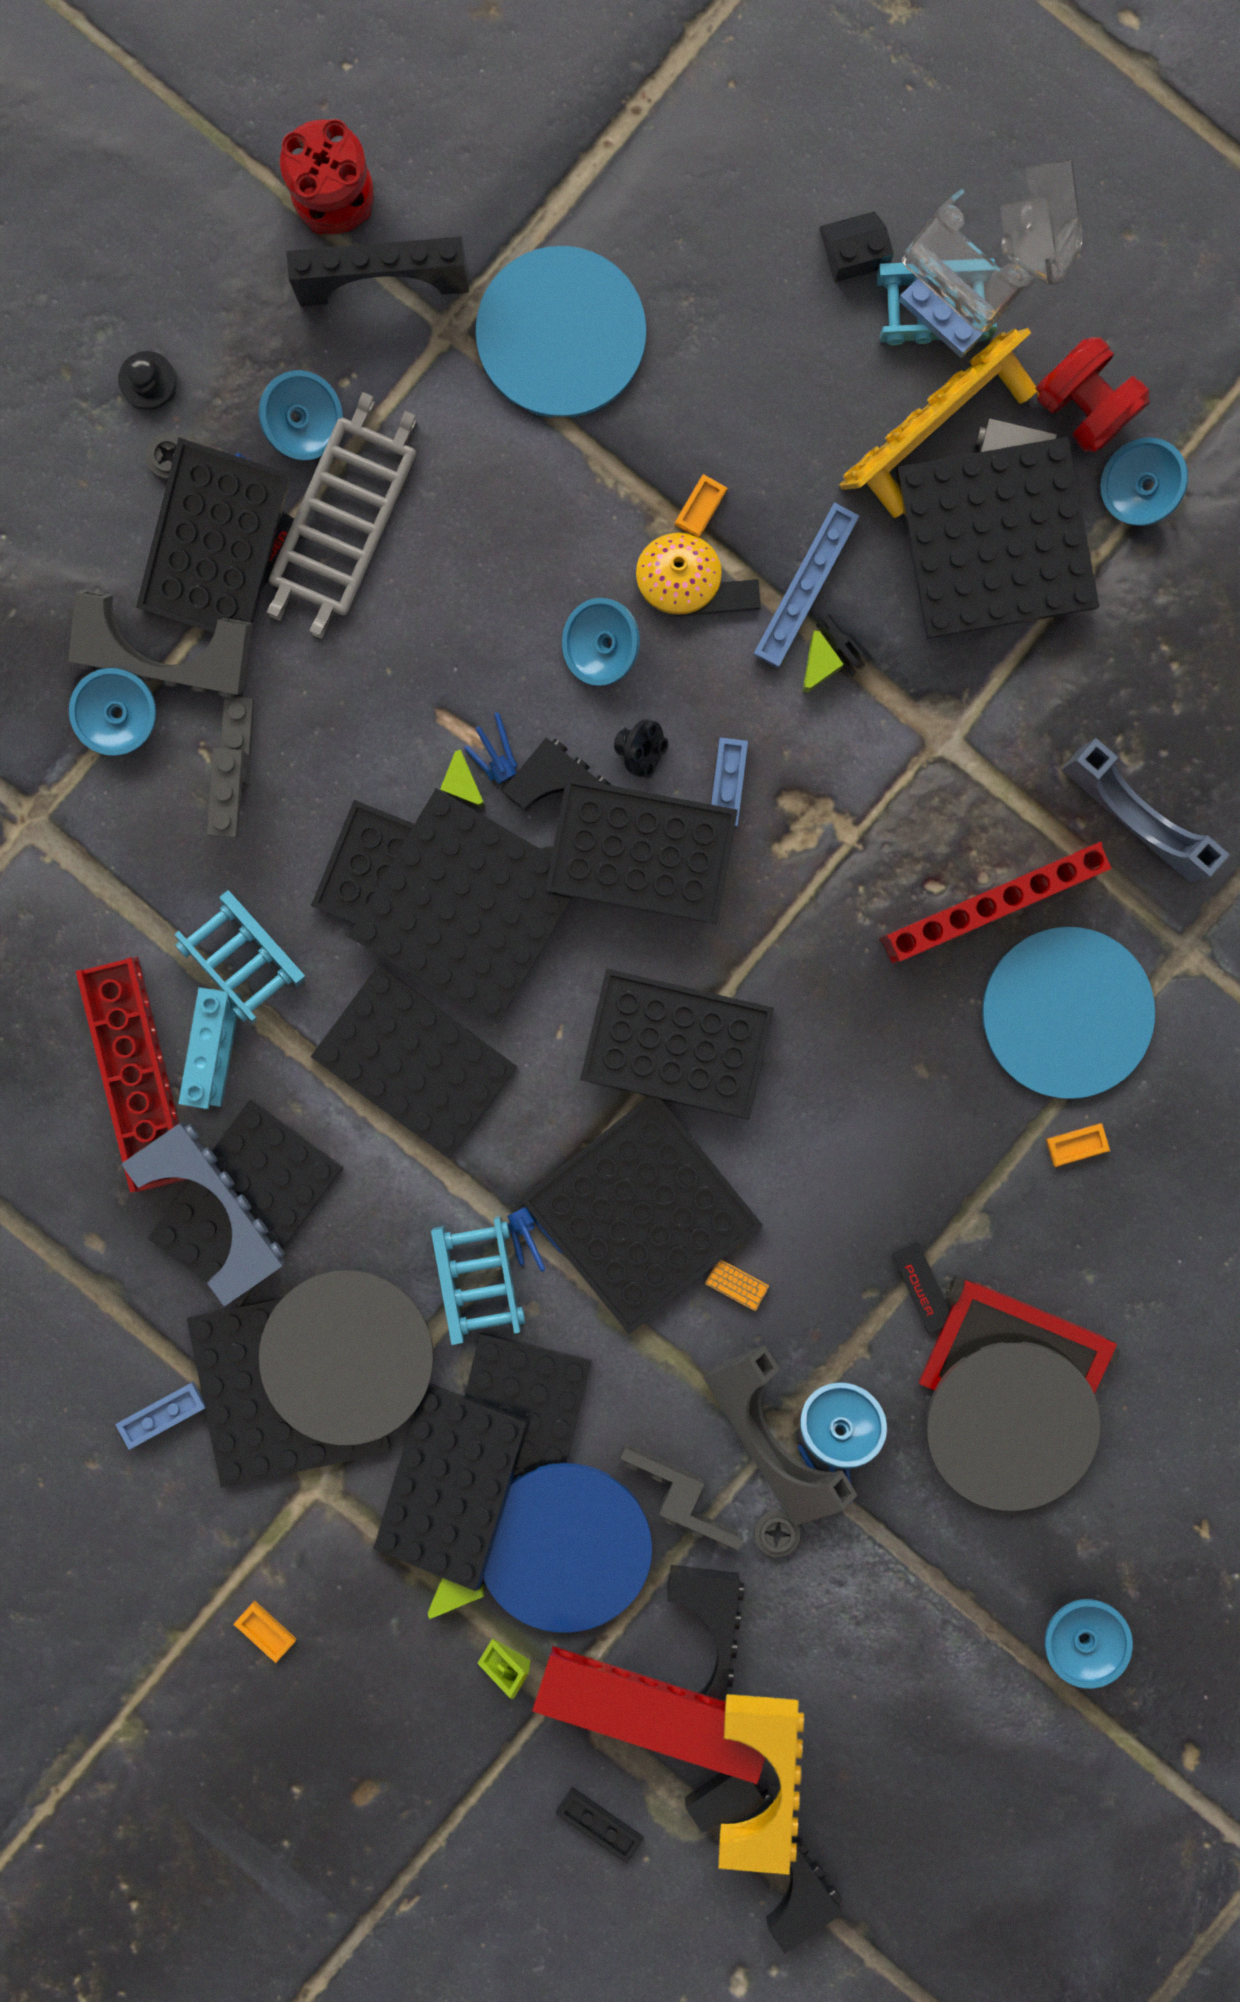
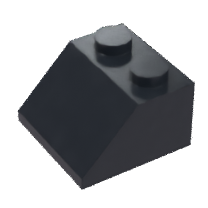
M875 211L820 226L834 282L878 271L880 264L891 263L894 252L887 227Z

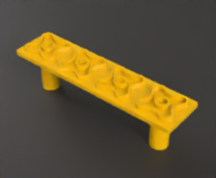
M1015 328L1007 334L1002 332L997 335L986 348L969 361L971 366L964 372L960 370L955 373L944 386L927 399L929 404L922 410L918 408L912 412L902 424L885 437L887 442L880 448L878 446L874 447L860 462L849 469L843 475L845 480L839 484L842 490L861 488L867 483L893 518L903 514L899 485L890 474V471L997 374L1019 404L1024 403L1037 392L1035 389L1036 385L1012 352L1015 347L1031 334L1030 330L1026 328L1018 331Z

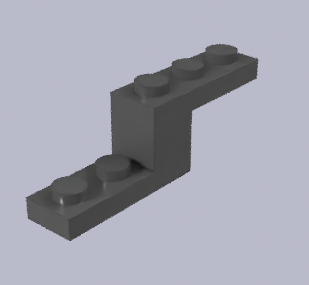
M224 697L221 749L213 748L207 823L208 836L238 838L242 785H249L255 706L253 698Z
M624 1443L620 1452V1459L624 1461L623 1464L626 1467L635 1471H639L640 1468L650 1472L649 1476L662 1483H665L666 1480L670 1481L658 1507L659 1515L663 1516L662 1520L675 1527L681 1524L689 1528V1533L699 1538H704V1536L710 1537L715 1540L714 1543L723 1549L730 1550L732 1547L739 1550L743 1542L740 1531L693 1511L704 1486L703 1477Z

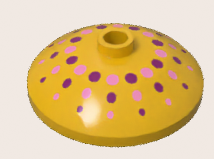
M671 533L655 539L643 550L637 562L636 581L640 593L650 605L665 613L681 615L703 608L714 598L721 583L722 570L718 555L706 541L691 534ZM676 562L684 564L680 568L674 566Z

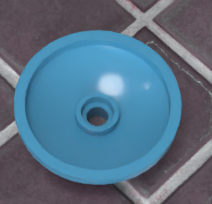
M303 370L289 371L274 378L263 391L259 403L260 426L267 441L276 451L295 460H311L322 456L337 420L341 417L343 418L340 400L331 385L322 377ZM292 412L298 415L297 422L291 419Z
M1145 437L1128 442L1111 456L1103 470L1101 496L1106 508L1118 520L1135 526L1150 525L1165 519L1179 506L1185 496L1188 486L1186 461L1176 447L1159 438ZM1153 481L1152 489L1145 490V485Z
M608 598L587 600L574 609L565 624L562 635V650L565 661L571 672L585 683L605 686L621 680L632 669L639 652L640 636L637 623L631 612L615 600ZM610 638L612 639L611 647H609L608 641Z
M106 668L90 673L78 683L70 699L69 718L76 736L88 748L104 755H124L135 751L148 740L156 723V703L150 689L139 677L125 670ZM116 708H120L122 710V716L120 718H116L114 716V711Z
M832 1383L817 1389L807 1399L800 1416L801 1435L807 1448L820 1461L836 1468L852 1469L869 1463L882 1449L887 1435L886 1418L878 1401L866 1390L849 1383ZM835 1429H842L844 1431V1435H838L835 1432Z
M1081 1599L1063 1606L1055 1613L1047 1626L1044 1646L1047 1659L1059 1677L1073 1686L1091 1689L1110 1684L1125 1671L1131 1659L1133 1641L1127 1622L1116 1609L1102 1601ZM1082 1634H1088L1087 1640L1079 1641V1637Z

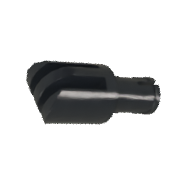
M830 614L825 616L822 622L819 621L816 627L820 629L832 644L831 648L842 661L844 669L851 677L856 675V670L840 652L841 650L859 670L864 668L865 664L851 647L850 643L867 662L874 659L852 632L844 633Z

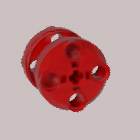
M338 119L310 121L299 126L283 138L280 154L281 174L290 192L291 200L298 216L313 232L317 234L345 233L356 228L371 216L374 200L372 178L367 168L362 145L344 122ZM335 136L343 137L338 142L331 141ZM295 149H303L300 154H291ZM356 200L363 201V204L359 207L351 206ZM319 212L325 213L321 219L313 218Z
M1090 337L1081 341L1035 388L1037 390V401L1052 415L1071 400L1087 415V418L1072 434V437L1084 452L1101 450L1151 402L1149 400L1150 390L1135 376L1130 377L1114 391L1099 375L1115 355L1110 350V346L1101 337Z

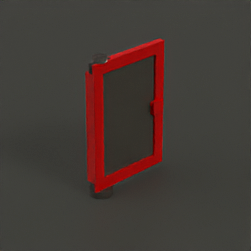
M955 1275L945 1295V1302L952 1304V1307L918 1382L920 1385L935 1390L942 1377L961 1358H966L981 1350L980 1348L1000 1342H1029L1052 1349L1067 1358L1083 1374L1095 1394L1108 1364L1111 1366L1116 1364L1119 1350L1115 1349L1117 1346L1116 1342L1105 1338L1103 1335L977 1282H972Z

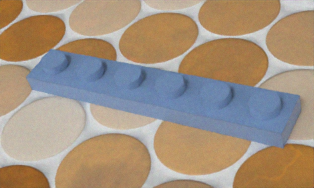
M834 502L753 656L779 668L855 526L859 515Z

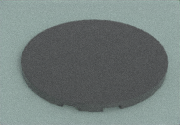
M348 1269L325 1272L311 1277L286 1294L272 1311L262 1333L259 1348L261 1380L265 1392L276 1411L300 1433L312 1439L334 1445L367 1443L379 1439L401 1426L414 1413L422 1401L431 1380L434 1361L431 1333L427 1321L414 1300L403 1289L379 1275Z
M1000 1342L980 1348L981 1350L966 1358L963 1357L955 1363L942 1377L932 1394L926 1415V1438L931 1457L944 1480L961 1496L978 1505L1002 1511L1027 1510L1045 1505L1070 1490L1082 1478L1094 1458L1101 1428L1096 1397L1091 1386L1077 1367L1052 1349L1029 1342Z

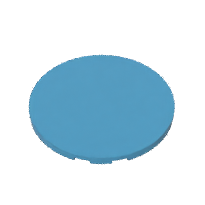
M551 246L533 250L507 264L491 281L478 309L476 342L479 357L488 378L496 389L510 402L539 416L574 418L590 414L605 407L623 393L631 383L644 355L646 320L637 291L628 277L612 262L592 251L582 248Z
M1060 927L1044 930L1021 940L999 960L987 981L984 991L982 1024L994 1058L1015 1081L1034 1092L1046 1096L1070 1099L1096 1095L1114 1087L1124 1080L1140 1063L1152 1038L1155 1024V1003L1148 977L1137 959L1124 946L1114 939L1090 929Z

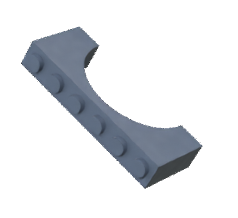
M1097 738L1079 748L1063 766L1061 771L1189 883L1211 877L1230 855L1208 835H1197L1175 825L1143 801L1119 773L1116 766L1118 757Z
M182 1121L121 1165L138 1188L148 1182L161 1178H185L205 1186L222 1202L231 1222L232 1244L224 1266L210 1278L207 1284L225 1307L281 1268L285 1262L283 1259L285 1253L277 1242L272 1243L266 1236L268 1230L265 1224L259 1218L255 1220L249 1212L251 1206L242 1194L238 1196L233 1190L234 1182L226 1171L221 1173L215 1164L217 1158L208 1147L204 1149L198 1141L200 1135L191 1123L187 1125L185 1121Z

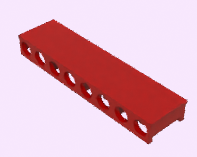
M1098 842L879 938V940L883 943L891 963L900 962L1112 868L1102 848V842Z
M130 957L125 960L75 971L122 1163L179 1124L138 957ZM124 1169L130 1193L187 1180L177 1177L161 1178L148 1182L138 1188Z
M555 1646L552 1647L532 1709L533 1712L754 1784L758 1783L766 1757L748 1744L724 1738L726 1702Z

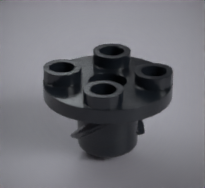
M141 351L131 355L122 364L118 375L119 388L123 396L135 408L156 409L172 400L175 396L176 373L170 362L159 353Z
M644 719L638 722L632 730L626 727L616 735L614 749L618 755L624 756L625 766L630 774L650 778L661 755H664L668 749V739L664 738L662 727L658 722Z

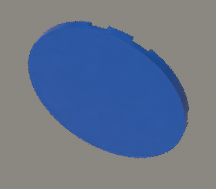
M559 1463L538 1467L537 1470L517 1477L511 1483L483 1576L484 1581L495 1600L509 1614L527 1625L545 1631L564 1633L592 1629L612 1620L623 1612L642 1589L652 1559V1541L648 1520L633 1493L606 1472L574 1463Z

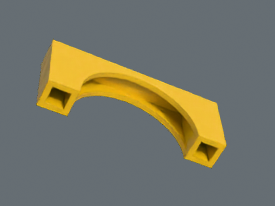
M727 1694L724 1738L743 1742L761 1752L775 1768L781 1787L773 1803L760 1815L740 1823L721 1824L719 1869L789 1875L790 1862H796L797 1843H791V1837L797 1836L798 1817H793V1810L799 1811V1791H794V1784L800 1785L801 1765L795 1764L796 1758H802V1739H797V1732H803L804 1713H798V1700Z

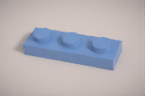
M921 276L900 295L899 302L960 358L981 339L983 333Z
M720 737L711 805L737 809L735 827H737L748 741Z
M193 1381L119 1421L115 1425L130 1450L205 1409L206 1406L199 1389Z

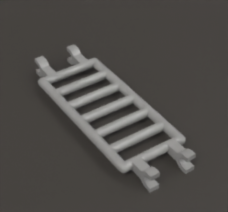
M362 392L352 421L342 417L337 420L268 579L271 585L278 588L275 598L267 611L270 614L269 616L281 622L291 594L319 605L321 608L309 631L313 636L322 640L333 612L339 615H346L416 457L415 449L406 445L416 426V415L405 411L394 440L364 427L375 405L374 397ZM345 431L403 456L397 472L339 447ZM333 458L340 459L392 482L386 497L379 496L327 473ZM322 483L380 508L374 524L316 499ZM311 509L369 534L363 550L306 526L305 522ZM301 535L358 560L352 575H347L293 551L299 536ZM288 561L346 586L340 602L283 578L282 575Z

